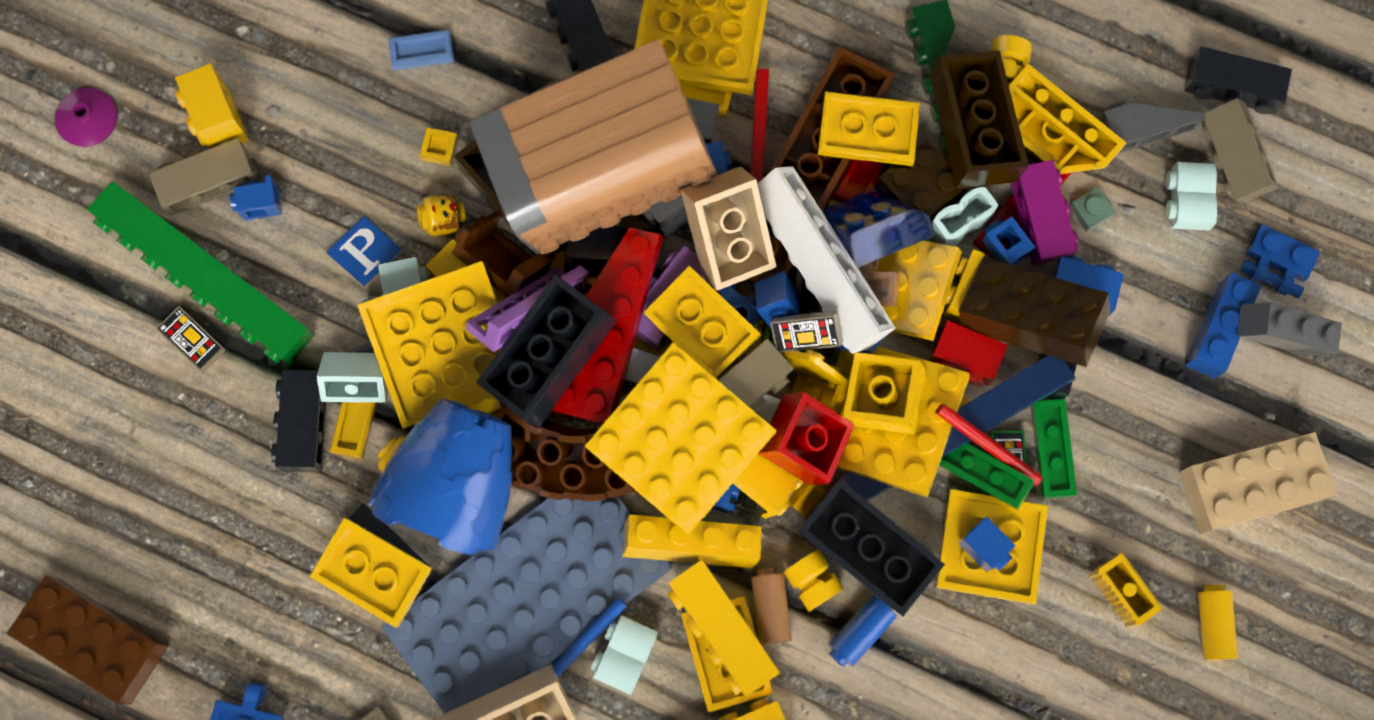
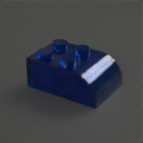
M878 191L857 194L849 201L829 205L826 207V210L822 211L857 268L934 236L933 224L927 214Z

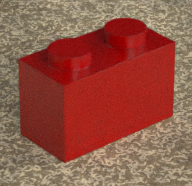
M947 320L940 332L929 361L968 372L970 374L968 383L977 387L989 386L995 379L1008 345Z

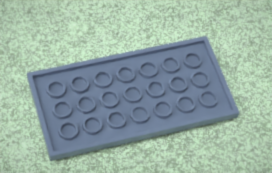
M618 496L599 501L548 498L499 535L495 549L478 551L414 600L399 627L395 628L387 622L380 627L443 713L446 714L550 665L569 648L617 597L621 598L627 605L673 569L668 561L622 557L624 524L631 513Z

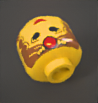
M450 193L426 196L422 200V204L417 206L419 227L432 237L455 234L460 228V222L465 221L463 203H457L456 198Z

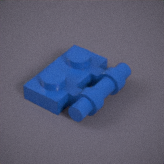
M1261 224L1257 228L1246 252V255L1257 261L1254 264L1245 259L1239 271L1249 275V279L1256 283L1262 281L1276 288V292L1284 296L1289 294L1299 299L1304 291V287L1294 283V278L1302 282L1309 278L1320 251ZM1268 265L1283 272L1282 276L1267 270Z

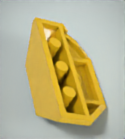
M1027 64L1009 85L1024 147L1042 162L1053 160L1055 168L1061 174L1106 168L1126 145L1127 142L1031 65Z

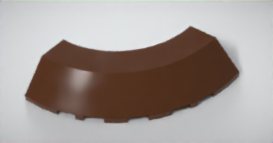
M505 405L494 415V417L511 425L512 486L519 489L522 487L539 493V496L557 500L599 501L624 494L627 495L636 491L585 447L599 429L571 428L547 419L538 427L523 421Z

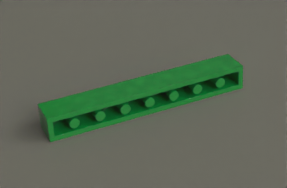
M111 181L87 208L96 217L92 222L106 234L111 230L118 234L119 237L116 241L131 253L135 248L144 255L140 259L156 271L160 266L168 272L164 278L178 289L183 285L192 291L189 297L203 308L207 304L214 307L216 311L213 315L227 326L232 322L241 328L238 334L253 345L256 341L260 342L266 347L262 352L277 364L282 359L288 365H291L314 337L308 328L115 182Z

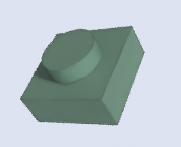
M1099 187L1070 204V208L1086 232L1113 217L1116 213Z

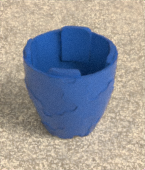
M442 398L426 413L423 419H420L386 464L368 500L369 505L373 507L372 514L386 524L395 525L399 522L438 538L439 544L445 549L473 555L478 550L490 551L495 549L503 527L512 480L511 425L490 414L473 410L459 402Z

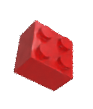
M805 392L783 395L770 423L777 431L758 454L807 485L829 484L854 428V424Z

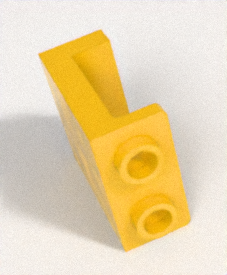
M759 454L754 457L733 482L735 486L764 508L760 514L764 519L775 515H782L791 503L789 497L792 492L804 483Z

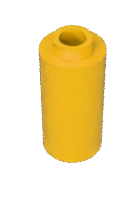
M1221 584L1205 585L1204 592H1198L1203 660L1238 659L1232 591H1225V585Z

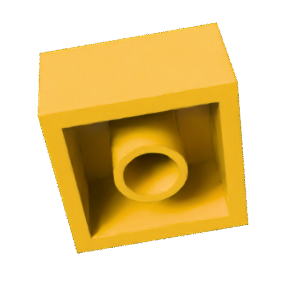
M211 63L175 77L179 87L178 90H175L176 97L181 107L186 108L190 116L186 118L187 125L193 136L197 135L202 147L208 146L211 149L226 139L234 140L239 138L242 143L249 141L230 91Z
M854 353L843 417L856 427L915 435L925 375L921 360Z

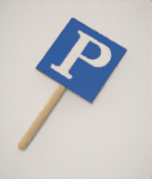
M364 216L326 254L365 288L379 274L378 265L392 262L403 250Z

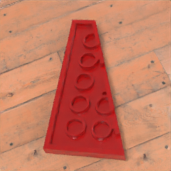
M629 228L586 296L618 321L552 410L553 412L604 424L617 409L663 237L660 234Z

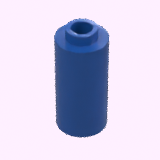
M871 595L828 643L832 649L828 654L840 666L844 667L848 664L853 667L894 622L897 615L875 595Z

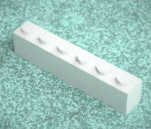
M778 167L773 169L757 185L764 215L772 226L774 236L784 245L789 253V260L799 269L805 279L806 287L815 295L822 306V312L837 311L843 338L842 344L849 349L851 354L868 350L896 327L794 167Z

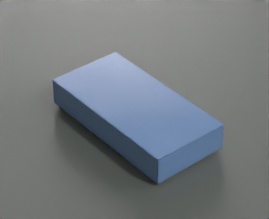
M450 30L388 38L391 64L394 71L454 62Z

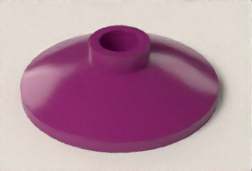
M81 88L70 92L60 101L54 117L55 127L59 135L66 142L78 147H91L102 143L112 134L117 124L118 113L115 103L106 93L95 88ZM86 110L84 116L78 117L81 111Z

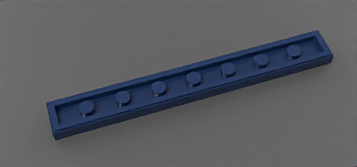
M1047 356L958 408L957 413L986 433L1073 382L1076 377L1064 360ZM952 426L942 458L972 440ZM852 472L840 478L867 501L893 487Z

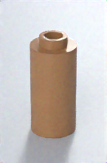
M776 568L757 570V576L751 577L759 643L764 645L792 641L784 574H777Z

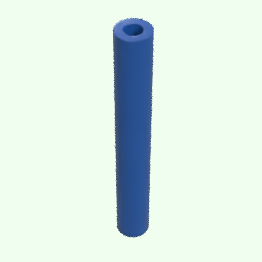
M617 597L552 664L557 677L627 607L621 598Z

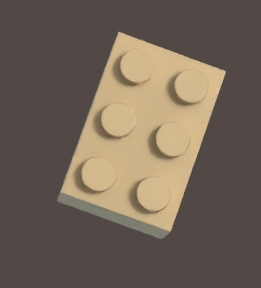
M742 167L711 178L712 181L701 183L696 187L691 185L680 189L702 275L716 290L776 268L757 181Z

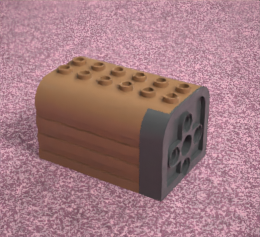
M659 39L469 121L496 194L511 228L518 239L536 254L550 253L558 249L560 244L569 240H581L587 237L590 231L597 228L614 226L620 222L621 218L630 214L639 215L648 211L651 208L650 206L656 203L675 200L681 196L680 189L691 185L696 187L701 183L710 182L712 177L718 175L681 83Z

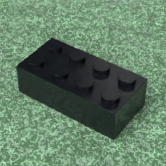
M554 275L476 383L523 421L540 427L618 320L571 284Z
M836 478L795 528L902 617L945 565L840 478Z

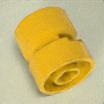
M1002 35L993 39L990 51H1000L1008 85L1029 64L1032 45L1022 37Z
M819 549L783 572L791 586L801 590L799 598L808 612L845 589L835 573H828L827 568L829 564Z

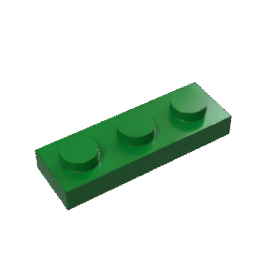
M1066 400L1038 401L1031 406L1038 470L1039 474L1042 475L1040 482L1042 499L1077 496Z
M968 443L941 458L939 464L943 469L1016 510H1019L1035 483L1033 479Z

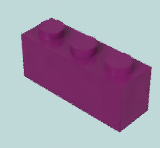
M1050 160L1029 165L1018 181L1010 183L1022 230L1035 246L1029 255L1031 265L1034 266L1057 261L1061 256H1072L1078 252L1079 242L1076 231L1071 228L1069 220L1070 206L1068 201L1063 198L1061 191L1062 176L1060 171L1055 168L1054 161Z

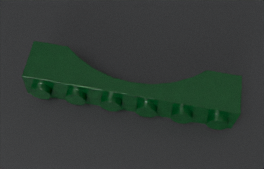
M947 0L911 7L908 19L905 20L906 34L908 38H913L915 48H913L915 63L917 66H921L923 71L922 87L925 94H930L932 101L930 105L933 121L938 122L940 127L939 143L943 151L947 149L929 73L939 56L947 54L948 45L955 29Z

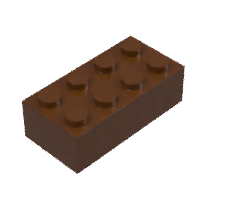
M47 575L44 576L6 633L116 704L131 705L169 647L65 581Z

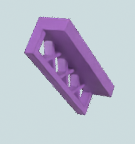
M581 265L568 273H564V271L557 267L467 321L466 330L495 352L505 344L554 275L562 278L584 294L590 272ZM484 324H488L487 331L484 330L481 326Z

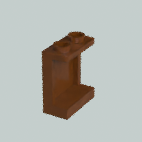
M495 211L487 217L481 216L471 226H463L455 237L457 244L452 254L467 266L483 261L491 285L506 297H509L547 274L557 255L553 252L547 254L539 253L533 257L497 230L496 226L501 218V214Z

